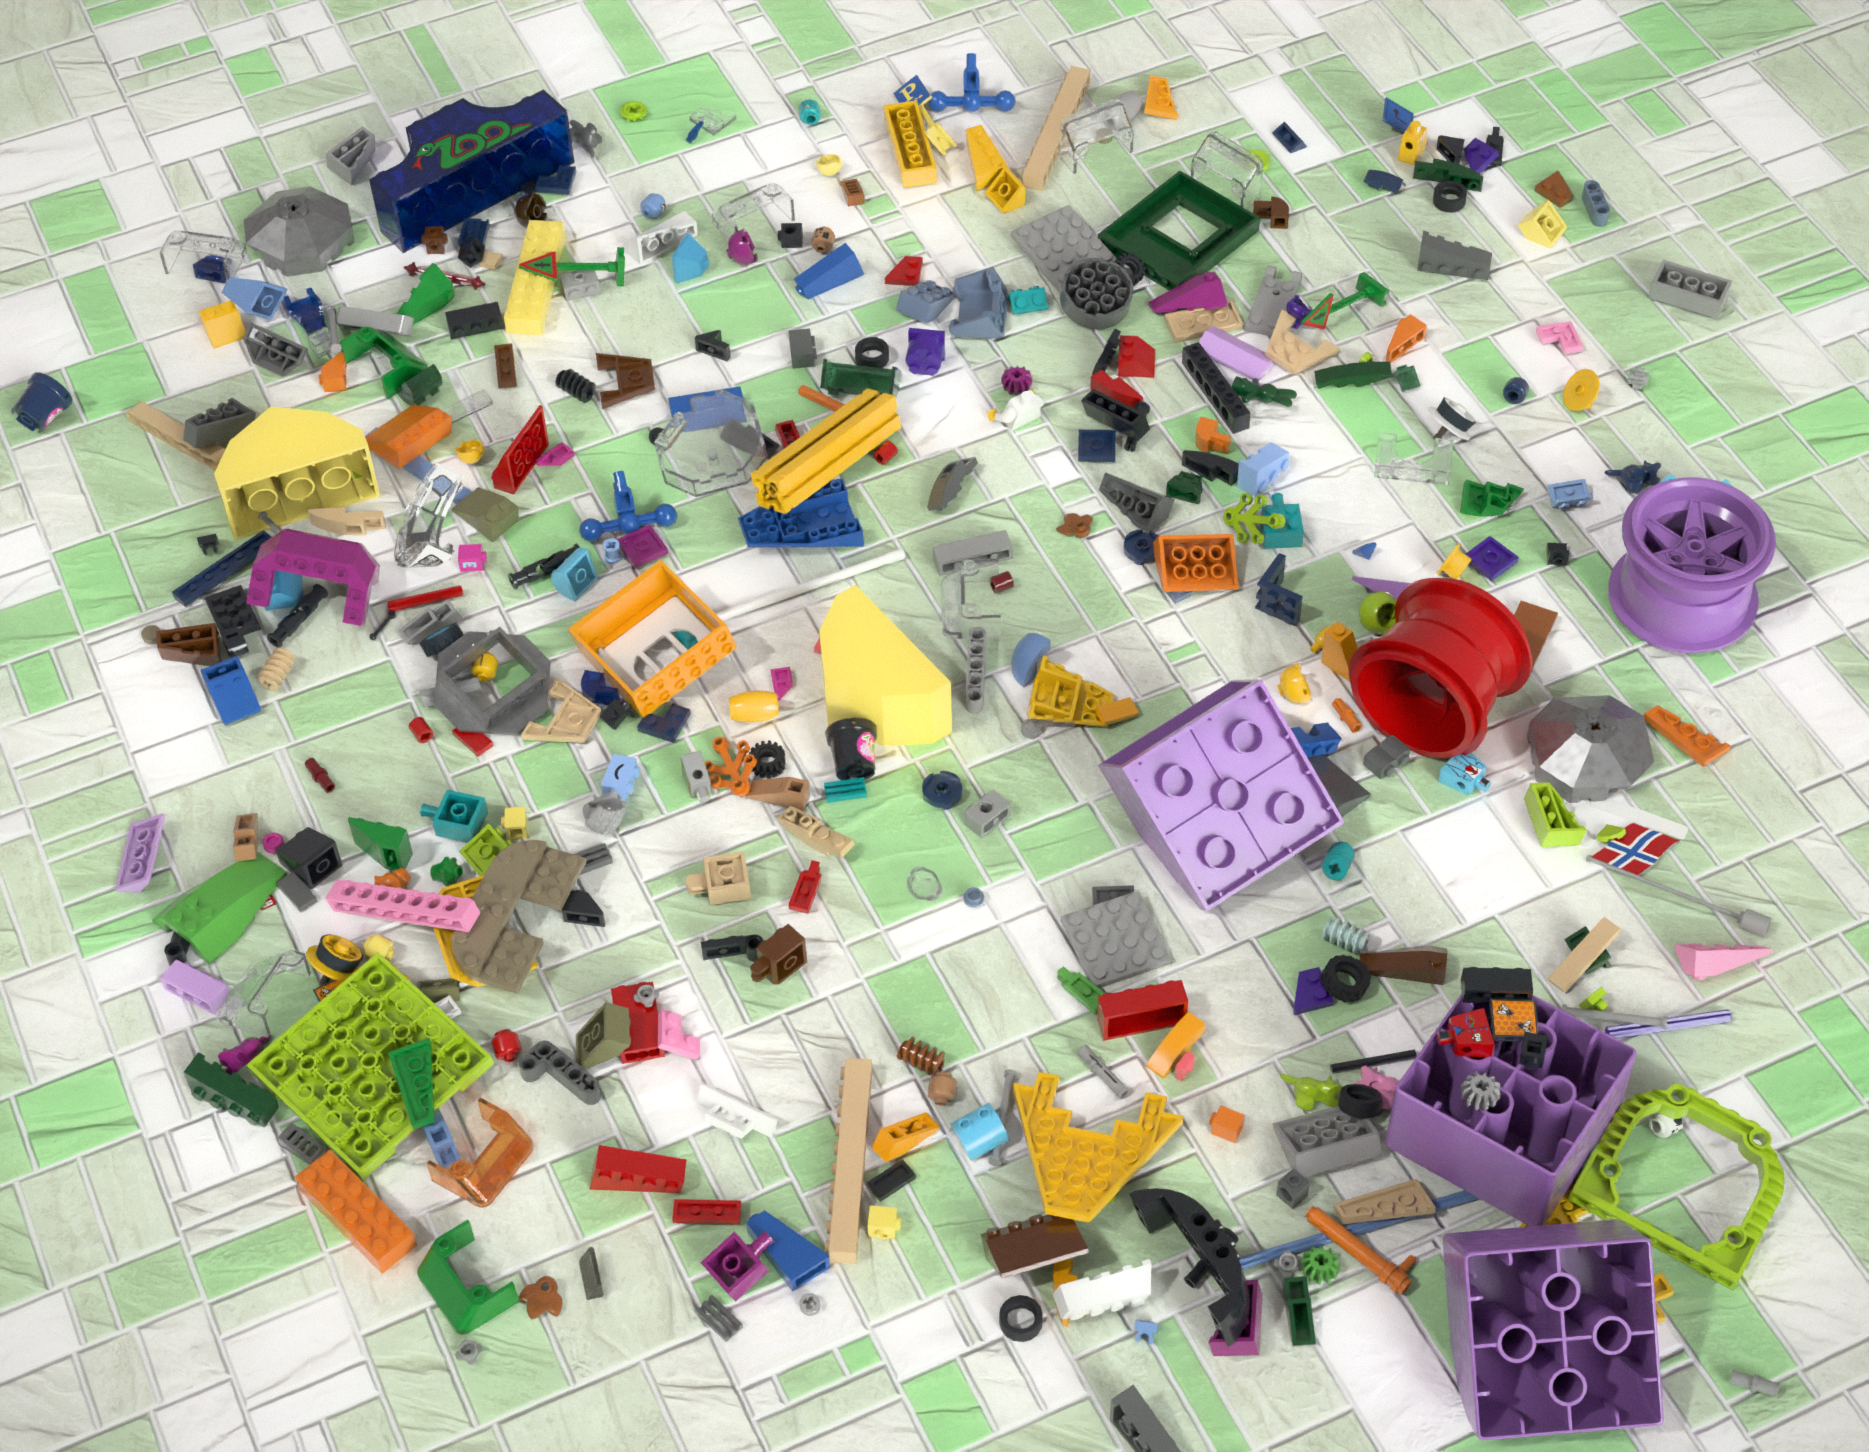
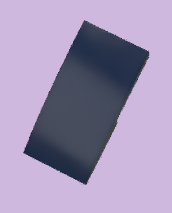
M1368 170L1363 182L1377 190L1383 186L1397 194L1403 179L1384 171Z

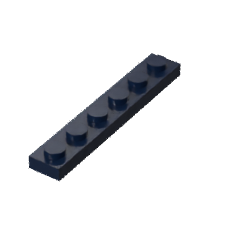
M264 530L172 591L173 597L186 607L255 560L261 544L272 537Z

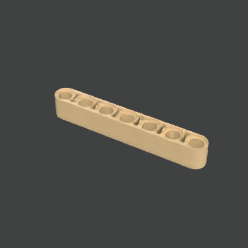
M139 401L126 412L127 418L134 425L216 471L226 450L222 446L215 443L204 445L201 448L192 447L183 440L185 425L142 401Z

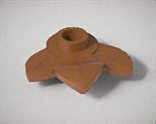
M1069 513L1064 516L1065 524L1058 526L1056 530L1063 535L1074 534L1077 538H1085L1089 535L1093 519L1088 514L1080 517L1078 514Z
M550 1276L541 1277L535 1284H529L522 1289L519 1300L528 1302L527 1313L530 1319L533 1320L539 1317L546 1310L555 1317H558L563 1302L562 1297L557 1293L558 1284L554 1278ZM549 1284V1289L543 1291V1285Z

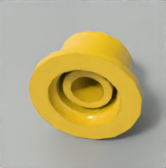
M1460 543L1457 544L1437 571V575L1443 571L1451 578L1458 579L1472 559L1458 549L1461 546Z

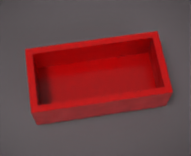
M1170 980L1162 984H1150L1142 988L1126 989L1121 992L1105 993L1098 996L1097 1021L1103 1041L1175 1027L1188 1013V998L1182 980Z

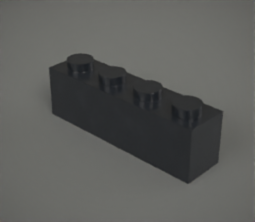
M1092 389L1081 400L1087 416L1137 441L1150 430L1144 413L1095 389Z

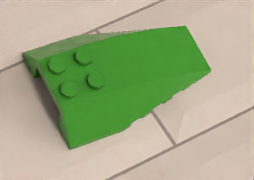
M257 852L256 859L238 861L182 893L155 916L152 921L165 932L172 929L190 942L195 954L210 965L241 938L245 927L255 919L254 915L266 904L267 897L270 894L272 895L277 889L276 882L283 879L287 873Z

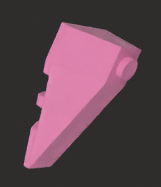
M1702 944L1674 945L1684 973L1692 975V979L1704 980L1705 976H1715L1772 954L1771 948L1758 945H1734V949L1731 946L1714 944V948L1702 946Z

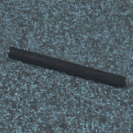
M1415 1049L1330 1064V1070L1332 1073L1362 1068V1066H1374L1413 1059L1417 1056Z

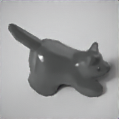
M570 120L569 123L572 128L568 130V135L566 136V138H569V143L580 141L593 158L595 155L593 148L602 143V137L597 133V128L592 123H588L586 127H583L578 121Z

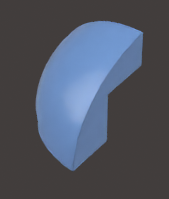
M1037 633L1026 634L1018 642L1012 655V674L1023 688L1035 678L1037 661L1050 651V639Z

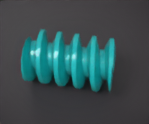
M1341 841L1334 843L1329 848L1322 864V870L1326 877L1331 880H1341L1347 875L1355 856L1352 846L1347 842Z

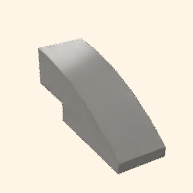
M447 599L434 610L428 607L398 631L409 645L420 642L438 630L463 618Z

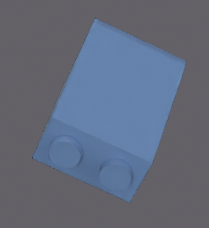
M229 277L221 293L246 313L272 320L288 289L260 280Z

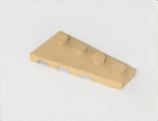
M1417 1179L1334 1203V1211L1342 1224L1436 1213L1435 1205Z

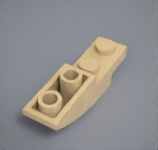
M346 507L308 509L311 525L328 532L366 536L367 530L386 529L383 511L347 513Z
M789 806L777 818L778 822L795 837L826 856L832 853L842 858L855 845L853 839L823 826L820 819L792 806Z

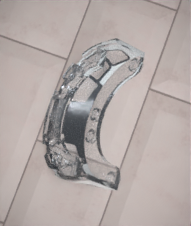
M435 462L415 491L416 495L413 503L410 502L404 514L407 517L404 521L405 524L399 528L394 551V559L398 562L397 566L402 568L439 567L447 560L450 561L453 558L455 552L453 545L447 543L441 548L439 540L442 536L441 528L446 513L455 495L460 493L463 488V474Z

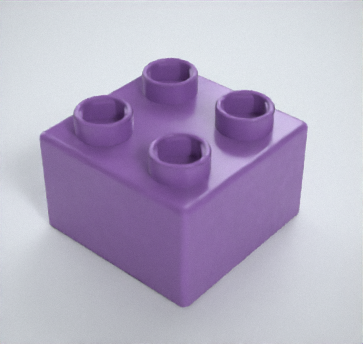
M1461 993L1396 1085L1385 1144L1389 1149L1528 1226L1545 1225L1602 1138L1614 1114L1621 1106L1637 1054L1636 1050L1626 1043L1532 995L1531 1001H1535L1537 1034L1546 1035L1547 1043L1543 1067L1536 1070H1528L1524 1065L1519 1064L1524 1036L1494 1035L1492 1003H1463ZM1484 1008L1494 1041L1492 1057L1456 1056L1451 1044L1439 1045L1437 1032L1448 1030V1023L1451 1017ZM1476 1071L1479 1075H1483L1486 1072L1487 1077L1494 1076L1495 1082L1500 1083V1099H1498L1494 1108L1489 1106L1486 1111L1482 1107H1479L1476 1111L1474 1105L1467 1107V1100H1462V1083L1468 1075L1473 1076Z

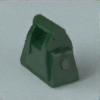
M1181 471L1179 475H1175L1167 482L1166 496L1200 504L1203 476Z

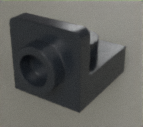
M1547 543V564L1567 566L1569 558L1567 543Z

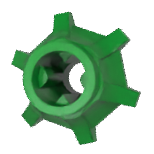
M445 857L442 862L432 865L430 875L433 881L442 882L445 886L453 885L463 875L462 866L457 865L455 857L451 859Z

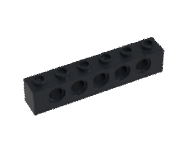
M1197 342L1183 347V366L1232 434L1249 429L1250 411L1201 344Z

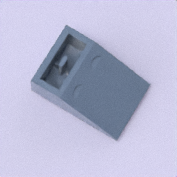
M927 280L901 290L896 311L926 324L934 321L953 301L955 295L950 288L940 287L936 285V282Z

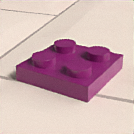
M651 525L616 539L620 544L619 548L634 569L668 554V548Z

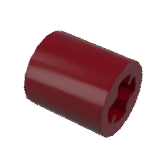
M1009 571L989 578L990 586L995 594L1014 587V581Z

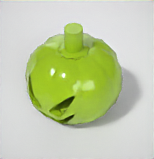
M1377 591L1367 595L1359 608L1361 625L1373 634H1384L1392 625L1396 624L1395 605L1397 599L1384 591Z

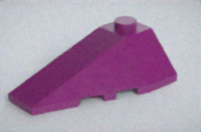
M1206 272L1148 302L1153 313L1176 312L1178 308L1194 311L1195 307H1204V310H1212L1228 306L1221 279L1216 272Z

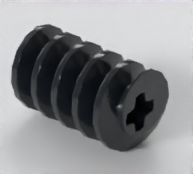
M573 369L560 371L555 380L558 388H561L583 403H587L592 398L596 388L594 382H590L589 379L579 375L578 372H574Z

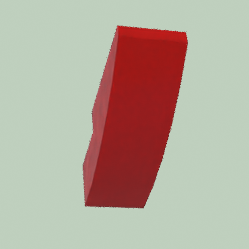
M1103 370L1091 376V390L1095 389L1134 408L1136 402H1143V396L1122 378L1118 377L1113 380Z

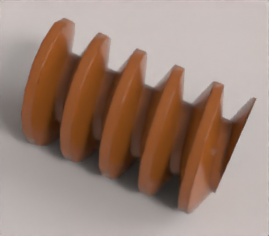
M913 1036L908 1041H904L897 1052L898 1060L903 1059L904 1063H910L912 1067H918L920 1071H925L928 1075L933 1074L935 1076V1073L942 1071L945 1062V1052L942 1051L939 1055H936L937 1048H933L930 1052L929 1044L921 1048L923 1042L919 1040L915 1045V1037Z

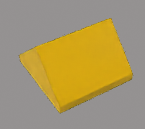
M1005 166L985 192L987 197L1003 214L1025 206V186Z

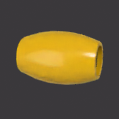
M756 690L739 693L729 698L731 720L755 723L770 720L779 715L777 693Z

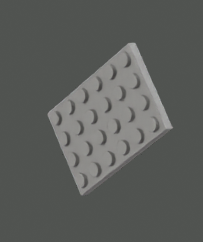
M1070 205L1011 231L1013 240L1059 293L1065 272L1077 261L1086 258H1100V260L1110 263V261L1114 262L1117 259Z

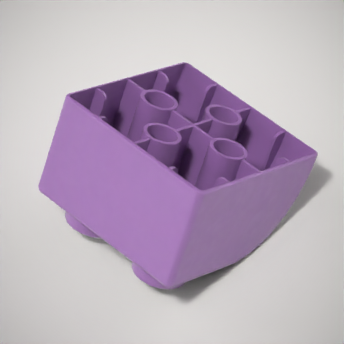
M1618 1219L1456 1232L1444 1235L1443 1253L1448 1321L1454 1369L1466 1416L1471 1428L1480 1440L1658 1426L1663 1423L1664 1413L1652 1246L1648 1238Z

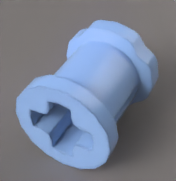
M607 539L603 542V550L606 552L604 558L609 564H616L622 558L619 551L620 544L616 539Z

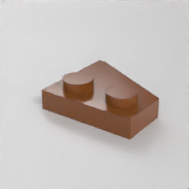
M1556 171L1535 185V192L1559 208L1572 201L1573 194L1559 171Z

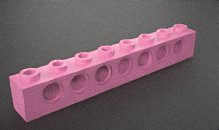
M337 879L325 897L335 912L469 932L480 915L476 903L473 899L467 897L460 898L452 895H440L434 892H420L418 890H407L400 887L393 888L385 885H373L367 882H353L351 880Z

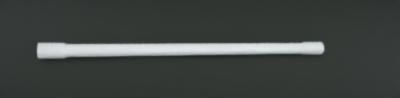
M902 548L877 558L715 614L723 621L859 573L905 559V554Z

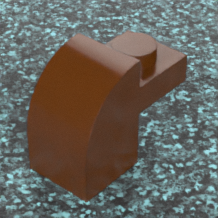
M1271 196V201H1254L1253 214L1259 216L1260 219H1270V228L1288 229L1289 206L1283 199Z

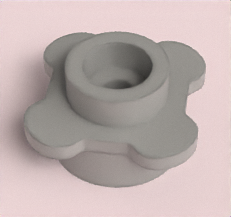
M643 985L638 989L637 994L634 995V1001L643 1003L645 1007H651L655 998L659 997V991L654 990L650 985Z
M1289 1250L1283 1251L1280 1258L1275 1259L1273 1263L1275 1268H1279L1283 1272L1284 1277H1291L1292 1272L1301 1266L1300 1260Z
M464 1340L459 1346V1351L455 1353L456 1359L467 1361L469 1365H473L476 1363V1358L483 1351V1348L480 1344L476 1345L472 1340Z

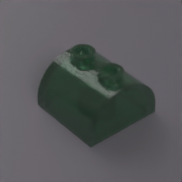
M432 364L395 391L405 403L420 405L426 401L425 396L428 394L434 396L441 391L439 387L443 383L442 377L435 364Z

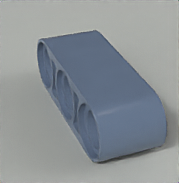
M1588 180L1584 184L1582 201L1592 224L1597 227H1604L1608 222L1609 205L1600 184L1597 181Z

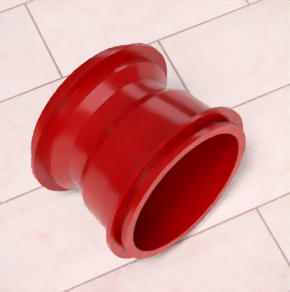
M1420 579L1409 584L1399 595L1395 605L1396 624L1392 625L1380 638L1363 643L1352 655L1349 663V680L1352 693L1359 709L1367 720L1386 738L1394 735L1411 751L1425 757L1443 759L1452 758L1461 753L1468 755L1481 745L1486 736L1487 716L1495 704L1496 698L1517 692L1529 679L1533 664L1531 649L1519 621L1493 595L1473 584L1458 579Z

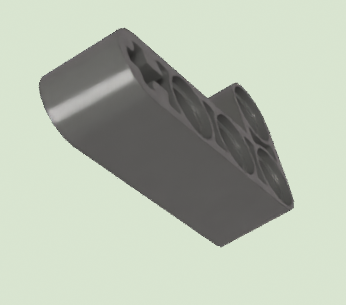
M549 1041L538 1042L519 1060L521 1076L526 1082H534L547 1072L585 1104L594 1105L601 1099L598 1080Z

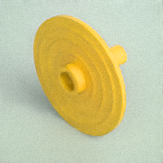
M1582 369L1569 378L1563 391V402L1568 409L1581 411L1592 408V402L1597 399L1600 387L1598 375L1590 369Z

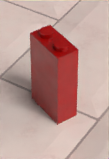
M653 981L611 988L613 1004L629 1008V1018L631 1019L629 1027L631 1043L621 1053L622 1064L665 1057L664 1050L658 1048V1009L656 998L651 1007H645L643 1003L634 1001V995L637 994L641 986L650 985L654 988Z

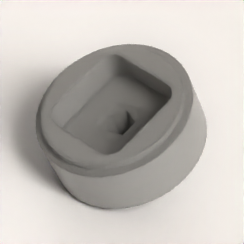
M1036 719L1025 720L1021 725L1022 735L1029 739L1037 738L1041 734L1040 722Z

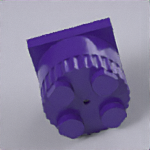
M909 328V344L905 358L909 371L913 374L930 376L937 374L942 361H945L946 358L945 331Z

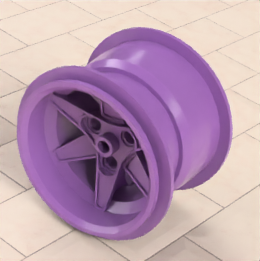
M1684 477L1652 485L1639 493L1627 507L1622 521V538L1627 553L1615 564L1608 583V597L1615 615L1630 632L1655 647L1672 652H1710L1736 642L1746 634L1756 618L1759 599L1754 581L1767 570L1774 556L1776 537L1769 517L1753 499L1742 491L1726 483L1707 478Z

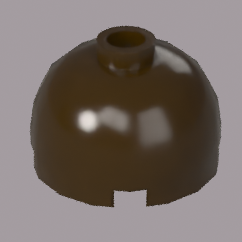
M526 194L519 198L514 209L518 223L527 228L529 220L546 221L547 213H544L546 203L540 194Z

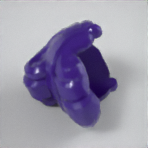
M1295 295L1286 304L1288 314L1296 318V322L1291 328L1298 329L1300 325H1303L1301 321L1312 311L1302 302L1299 295Z

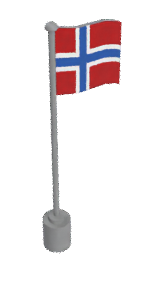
M1631 823L1625 827L1626 834L1622 838H1613L1593 856L1588 855L1586 857L1588 863L1591 861L1738 918L1737 923H1740L1739 928L1765 937L1769 929L1771 917L1748 908L1745 912L1741 911L1740 914H1737L1640 876L1650 869L1668 849L1679 843L1680 840L1636 823Z

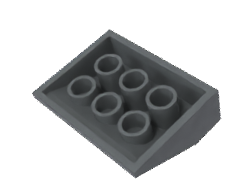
M1325 755L1307 757L1342 817L1370 797L1371 793Z

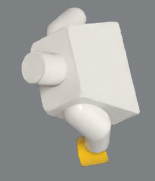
M1031 389L1010 399L1003 413L998 412L997 408L986 413L989 421L1004 422L1013 431L1040 417L1044 399L1035 394L1034 390Z

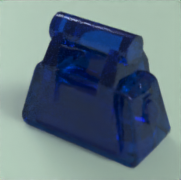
M211 254L205 256L193 264L195 278L226 283L230 258Z

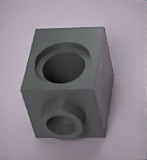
M1293 1168L1278 1181L1276 1196L1294 1209L1308 1196L1310 1182Z

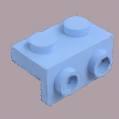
M1585 479L1549 484L1547 486L1552 508L1566 509L1574 504L1584 506L1593 498L1592 493L1588 492Z

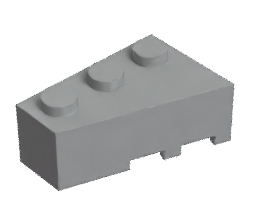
M363 126L326 153L327 168L352 185L376 149L375 135Z

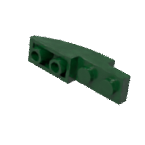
M1434 158L1433 163L1415 161L1413 179L1436 182L1456 181L1465 186L1466 190L1479 192L1482 190L1484 178L1478 172L1463 165Z

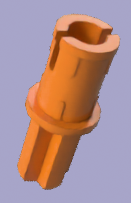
M1341 698L1334 699L1332 706L1340 715V720L1347 724L1352 733L1358 732L1362 728V723L1355 717L1353 709H1349Z

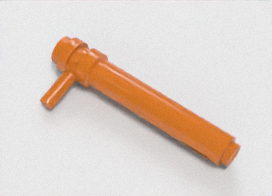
M1312 1206L1308 1210L1305 1217L1311 1225L1374 1273L1384 1285L1388 1284L1390 1290L1394 1293L1398 1292L1400 1295H1403L1412 1283L1406 1272L1416 1262V1258L1413 1255H1409L1398 1267L1393 1262L1389 1263L1319 1207L1315 1208Z

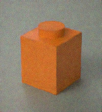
M1220 1105L1217 1113L1213 1112L1209 1120V1124L1212 1125L1211 1134L1236 1143L1244 1127L1245 1115Z

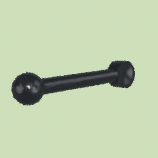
M389 611L388 617L374 633L370 634L369 638L371 640H376L378 633L389 620L396 617L394 611Z

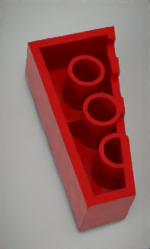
M599 1145L592 1168L589 1190L681 1193L687 1159Z

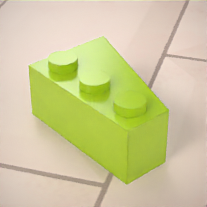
M1530 783L1524 796V801L1540 846L1580 845L1587 830L1584 826L1578 824L1575 820V814L1572 811L1569 812L1564 806V800L1551 783Z

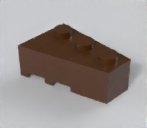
M215 623L156 631L157 649L162 660L206 666L222 662L220 634Z

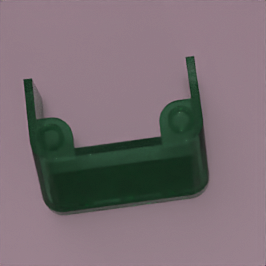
M823 359L820 388L828 391V395L838 396L839 393L859 395L868 388L878 391L880 394L895 395V398H897L902 371L892 366V369L833 363L828 359Z

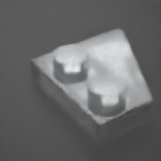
M701 107L692 113L689 118L692 123L714 136L734 122L736 114L724 115L722 111Z

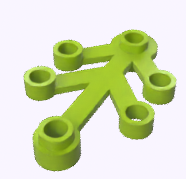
M1243 493L1240 496V502L1235 508L1229 507L1225 510L1223 519L1226 525L1234 527L1237 532L1238 542L1247 543L1250 538L1249 533L1244 531L1241 526V521L1245 523L1252 534V543L1260 545L1264 542V535L1258 531L1254 523L1268 524L1273 529H1281L1285 525V517L1277 513L1269 517L1255 515L1262 506L1267 504L1268 499L1266 495H1257L1255 503L1245 514H1241L1242 510L1253 502L1251 494Z

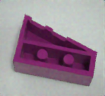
M1246 1280L1250 1290L1251 1303L1250 1313L1243 1331L1235 1343L1228 1347L1217 1330H1215L1213 1337L1211 1336L1208 1342L1213 1356L1259 1355L1263 1294L1258 1280Z

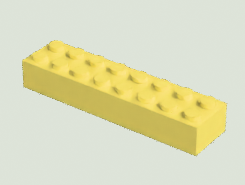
M529 220L504 315L506 333L542 335L555 281L519 268V264L553 251L556 252V262L560 263L566 240L564 222Z

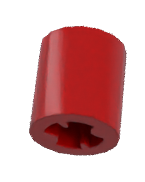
M886 441L873 453V456L879 464L885 465L898 453V450L891 441Z
M416 717L409 723L408 727L419 743H426L433 737L434 733L423 717Z

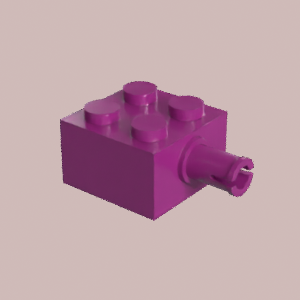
M734 1231L700 1263L736 1302L770 1271L759 1259V1255L774 1240L763 1231L750 1245H746Z

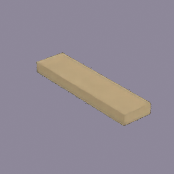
M1603 917L1548 977L1549 982L1566 993L1620 934L1621 929Z

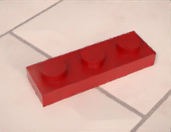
M674 1199L672 1220L673 1223L740 1225L742 1203L740 1200Z

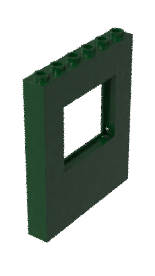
M1178 171L1098 234V239L1102 241L1116 258L1123 253L1131 252V255L1133 253L1136 254V258L1140 257L1139 261L1144 262L1142 267H1146L1144 276L1170 291L1188 280L1210 271L1256 234L1260 227V217L1182 171ZM1180 205L1219 229L1191 250L1152 226Z

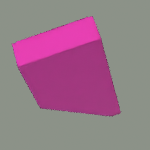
M561 442L536 459V464L538 466H561L575 456L574 451Z
M790 667L770 669L774 693H777L778 701L793 687Z

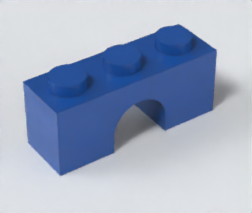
M1328 722L1314 724L1308 734L1300 726L1290 728L1307 757L1334 753L1342 739Z

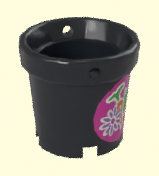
M852 717L838 720L829 725L825 731L828 746L831 747L837 778L848 780L850 777H864V780L874 776L876 770V724L865 718Z

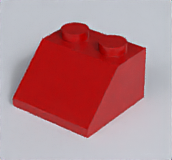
M1120 335L1118 377L1154 378L1155 349L1139 336Z

